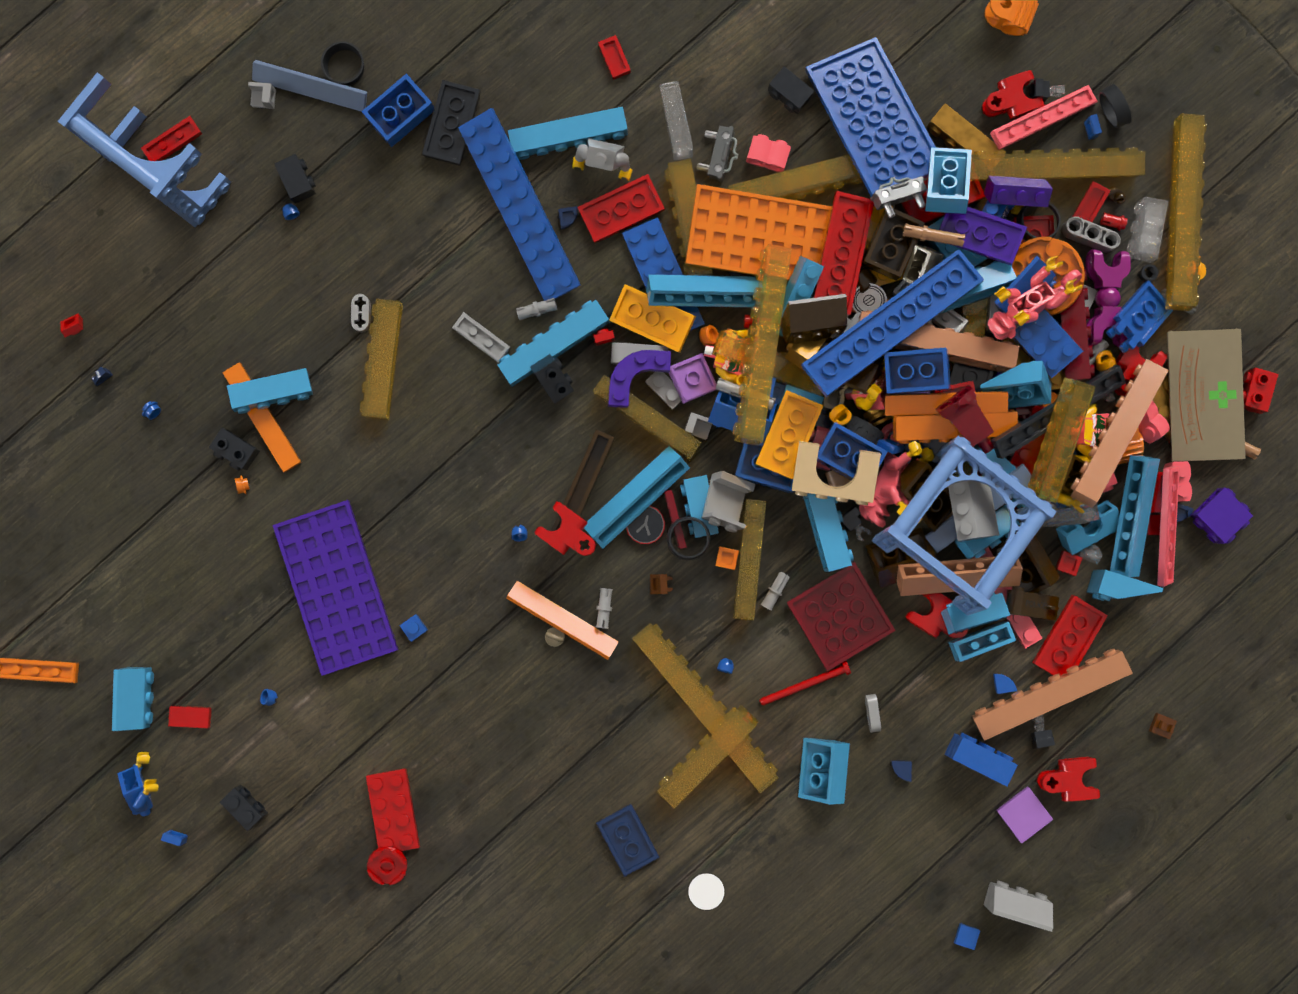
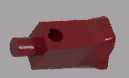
M967 386L961 389L935 409L940 416L950 421L958 433L971 443L972 447L978 444L985 454L994 449L992 442L988 438L994 431L978 406L976 394L972 387Z

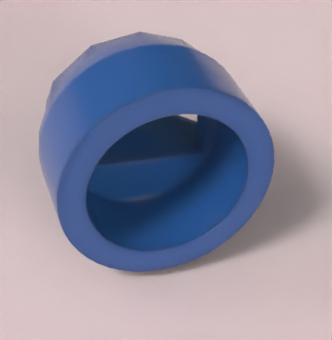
M289 203L283 206L282 212L285 220H292L300 215L295 205Z
M519 525V527L514 526L511 532L512 539L514 541L526 540L527 529L523 525Z
M724 658L720 660L717 670L732 674L734 664L732 660Z
M264 689L260 696L261 704L267 706L275 704V698H278L277 693L270 689Z

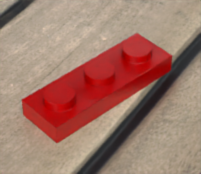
M189 116L141 147L149 161H162L202 135V132L192 117Z

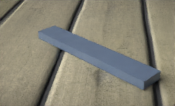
M255 60L253 62V81L271 83L277 88L361 112L366 108L367 91Z
M1021 464L1009 473V475L1018 478L1019 483L1024 487H1028L1036 481L1024 464ZM991 488L995 510H997L999 507L1005 504V502L1002 499V497L994 489ZM953 515L944 521L935 532L931 531L925 535L937 553L957 539Z

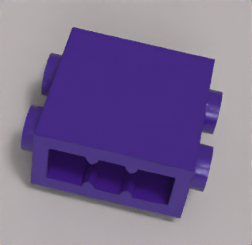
M1225 487L1217 488L1190 515L1193 523L1199 529H1203L1208 534V539L1215 544L1230 543L1236 537L1235 533L1239 529L1242 530L1250 523L1249 520L1253 517L1249 512V507L1243 502H1239L1235 498V493Z

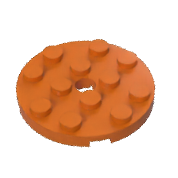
M1037 237L1020 245L1012 264L1016 277L1020 275L1036 256L1045 264L1049 258L1058 256L1054 261L1055 265L1062 261L1063 265L1052 270L1057 276L1055 280L1057 283L1052 289L1061 286L1060 282L1063 277L1073 270H1079L1082 274L1080 281L1074 287L1082 285L1083 289L1085 280L1084 265L1080 255L1070 244L1052 237ZM1082 289L1070 293V297L1059 307L1049 310L1045 308V310L1051 316L1065 311L1077 300Z

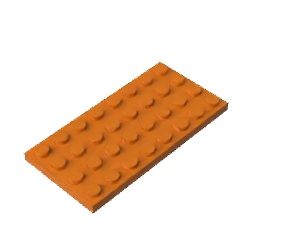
M697 184L685 264L789 281L800 256L820 264L832 206Z

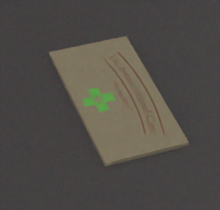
M1241 329L1167 332L1171 461L1246 459Z

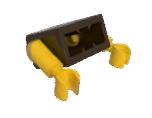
M1070 454L1052 465L1045 481L1044 489L1049 491V495L1054 501L1069 507L1073 505L1079 513L1085 512L1080 508V505L1083 503L1076 499L1074 500L1070 495L1073 492L1071 486L1076 478L1080 479L1082 475L1079 472L1085 461L1089 462L1091 458Z

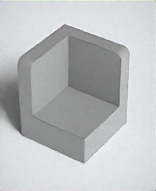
M248 82V87L252 90L250 105L257 108L274 109L276 97L274 86L271 83Z
M691 412L684 433L706 440L712 423L708 422L709 418Z

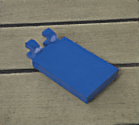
M1148 280L1141 285L1113 317L1117 323L1106 334L1113 338L1116 334L1123 333L1127 340L1118 348L1125 353L1129 348L1131 350L1134 349L1136 345L1137 347L1143 346L1174 309Z

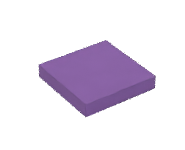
M703 353L670 366L669 375L683 404L716 391V381Z
M1028 786L996 810L1021 844L1053 820Z

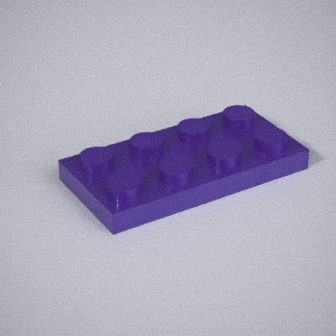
M967 207L966 214L946 213L939 230L965 234L963 247L953 245L955 247L1012 266L1027 227Z

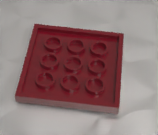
M855 562L852 563V566L841 569L786 602L826 671L896 631Z

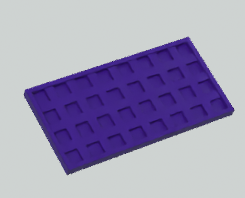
M346 500L273 525L321 676L397 651L398 647L350 501Z

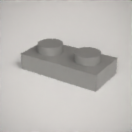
M654 372L645 381L672 410L681 402L673 381L664 372Z

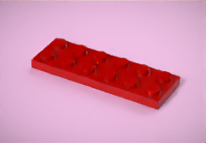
M836 191L820 261L824 268L815 286L813 298L846 294L847 316H850L874 203L868 198Z

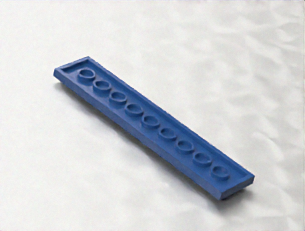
M490 108L458 127L544 301L552 298L557 299L581 286L494 109Z
M958 249L803 362L801 367L824 396L828 397L885 353L889 352L980 285L984 278Z

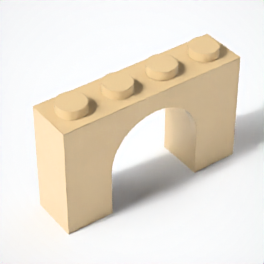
M799 441L792 483V491H796V495L807 496L808 493L816 494L815 497L820 499H827L828 496L836 497V501L848 502V499L856 500V504L868 505V502L873 503L881 457L879 452L859 450L857 469L852 480L843 486L834 487L825 484L816 472L819 444Z

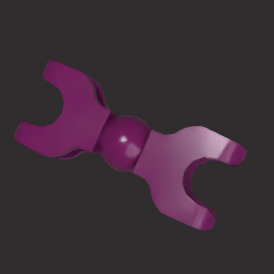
M1091 249L1087 253L1086 274L1094 282V289L1098 290L1095 295V302L1099 307L1094 309L1093 318L1087 322V326H1091V338H1088V345L1095 346L1102 341L1104 330H1109L1117 323L1113 319L1121 309V307H1117L1121 300L1120 292L1117 289L1121 288L1123 278L1129 274L1131 269L1130 254L1127 251H1120L1115 254L1112 267L1107 266L1104 262L1103 253L1100 250ZM1123 333L1116 334L1112 338L1113 344L1119 347L1127 340V337Z

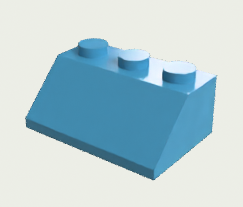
M152 667L114 669L112 731L136 730L150 727L153 721L151 704L154 698L153 692H151V684L154 681Z
M815 738L803 739L799 798L829 805L844 804L850 743Z

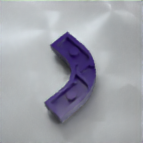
M641 350L623 358L615 367L610 379L608 407L628 408L630 383L639 373L647 371L669 373L671 351Z

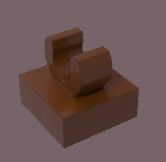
M650 574V594H668L673 588L667 587V581L673 580V578L667 576V574Z
M1155 713L1149 731L1170 739L1177 721Z

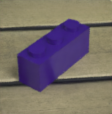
M988 176L984 195L990 204L1048 207L1053 188L1046 179Z

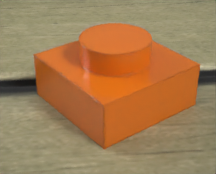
M719 546L715 566L735 570L739 550Z

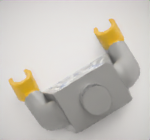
M588 139L587 145L582 144L578 146L576 155L573 157L572 169L578 167L584 170V163L590 167L614 171L620 167L619 178L622 179L624 177L628 181L633 171L630 168L629 157L624 153L625 146Z

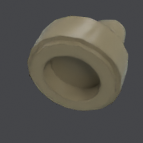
M554 627L547 630L545 640L548 645L557 647L564 642L565 634Z

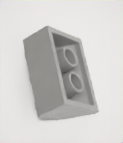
M959 481L948 486L958 542L999 535L991 487L977 481Z
M997 881V883L990 882L984 906L992 914L1052 932L1053 903L1047 899L1048 896L1038 892L1032 895L1028 893L1027 889L1016 886V889L1009 888V884L1002 881Z

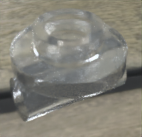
M1090 545L1080 551L1079 557L1098 564L1102 558V552L1096 545Z

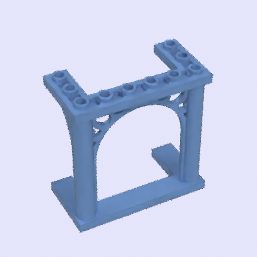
M97 72L58 122L108 161H113L150 190L152 195L192 226L200 225L204 221L206 213L216 206L218 198L228 191L231 181L219 172L212 183L205 189L197 191L178 189L176 186L185 180L187 172L191 167L198 164L202 155L190 143L179 155L163 161L143 160L122 148L146 119V116L134 106L110 136L91 122L86 115L111 86Z
M957 436L936 453V456L941 459L895 523L876 534L872 542L886 553L896 548L904 551L959 594L952 604L968 616L989 608L992 603L989 600L1044 522L1053 518L1057 511L1052 508L1049 502L1037 497L1032 489L1020 484L1018 478L1003 471V467L1000 464L989 460L983 451L972 447L966 438ZM965 461L972 466L971 475H966L963 471V463ZM978 470H979V472H980L981 474H982V473L984 474L983 477H980L979 475H977V471H978ZM958 472L959 477H955L952 474ZM959 481H977L994 489L1004 500L1011 521L1010 533L1005 545L974 588L908 538L938 495L946 487ZM1009 495H1011L1012 498L1016 499L1017 501L1012 502L1009 499ZM1022 504L1025 506L1019 509L1017 513L1014 511L1016 505ZM1016 520L1022 521L1020 526L1016 524Z

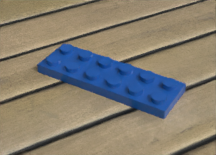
M658 218L622 233L645 288H647L648 275H683ZM675 306L696 316L690 331L705 325L697 306Z

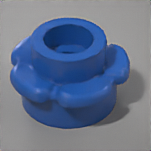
M147 402L142 408L144 411L142 416L147 417L149 420L156 418L161 412L157 402Z

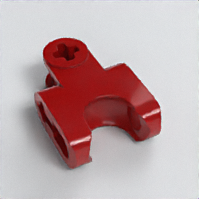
M1028 70L999 81L997 83L999 91L991 93L983 102V113L988 117H995L1007 112L1009 119L1015 120L1045 106L1042 98L1031 99L1025 96L1023 92V86L1028 85L1034 79L1033 72Z
M1137 345L1132 350L1129 348L1125 353L1121 351L1116 359V364L1121 366L1126 383L1129 380H1134L1136 376L1133 374L1138 364L1142 365L1146 360L1141 357ZM1162 351L1155 353L1150 361L1163 366L1167 359V354ZM1127 384L1117 388L1114 392L1119 396H1125L1127 391L1124 389Z
M556 501L553 509L561 516L562 524L560 528L555 531H548L543 527H537L534 531L535 534L563 555L566 554L570 547L583 556L591 555L596 548L595 541L582 531L588 522L562 503ZM588 540L590 548L582 551L581 542H587Z
M941 593L922 594L931 603V610L927 615L922 616L911 611L905 616L907 621L936 639L941 631L952 638H962L968 632V629L948 634L941 611L947 608L946 605L953 601Z
M1096 758L1058 760L1059 769L1042 771L1037 776L1038 786L1049 793L1061 792L1062 801L1100 798L1099 789L1092 786L1085 787L1082 782L1084 772L1097 767Z

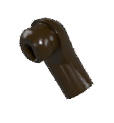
M1116 187L1107 188L1111 190L1107 196L1108 199L1117 204H1122L1126 201V195Z

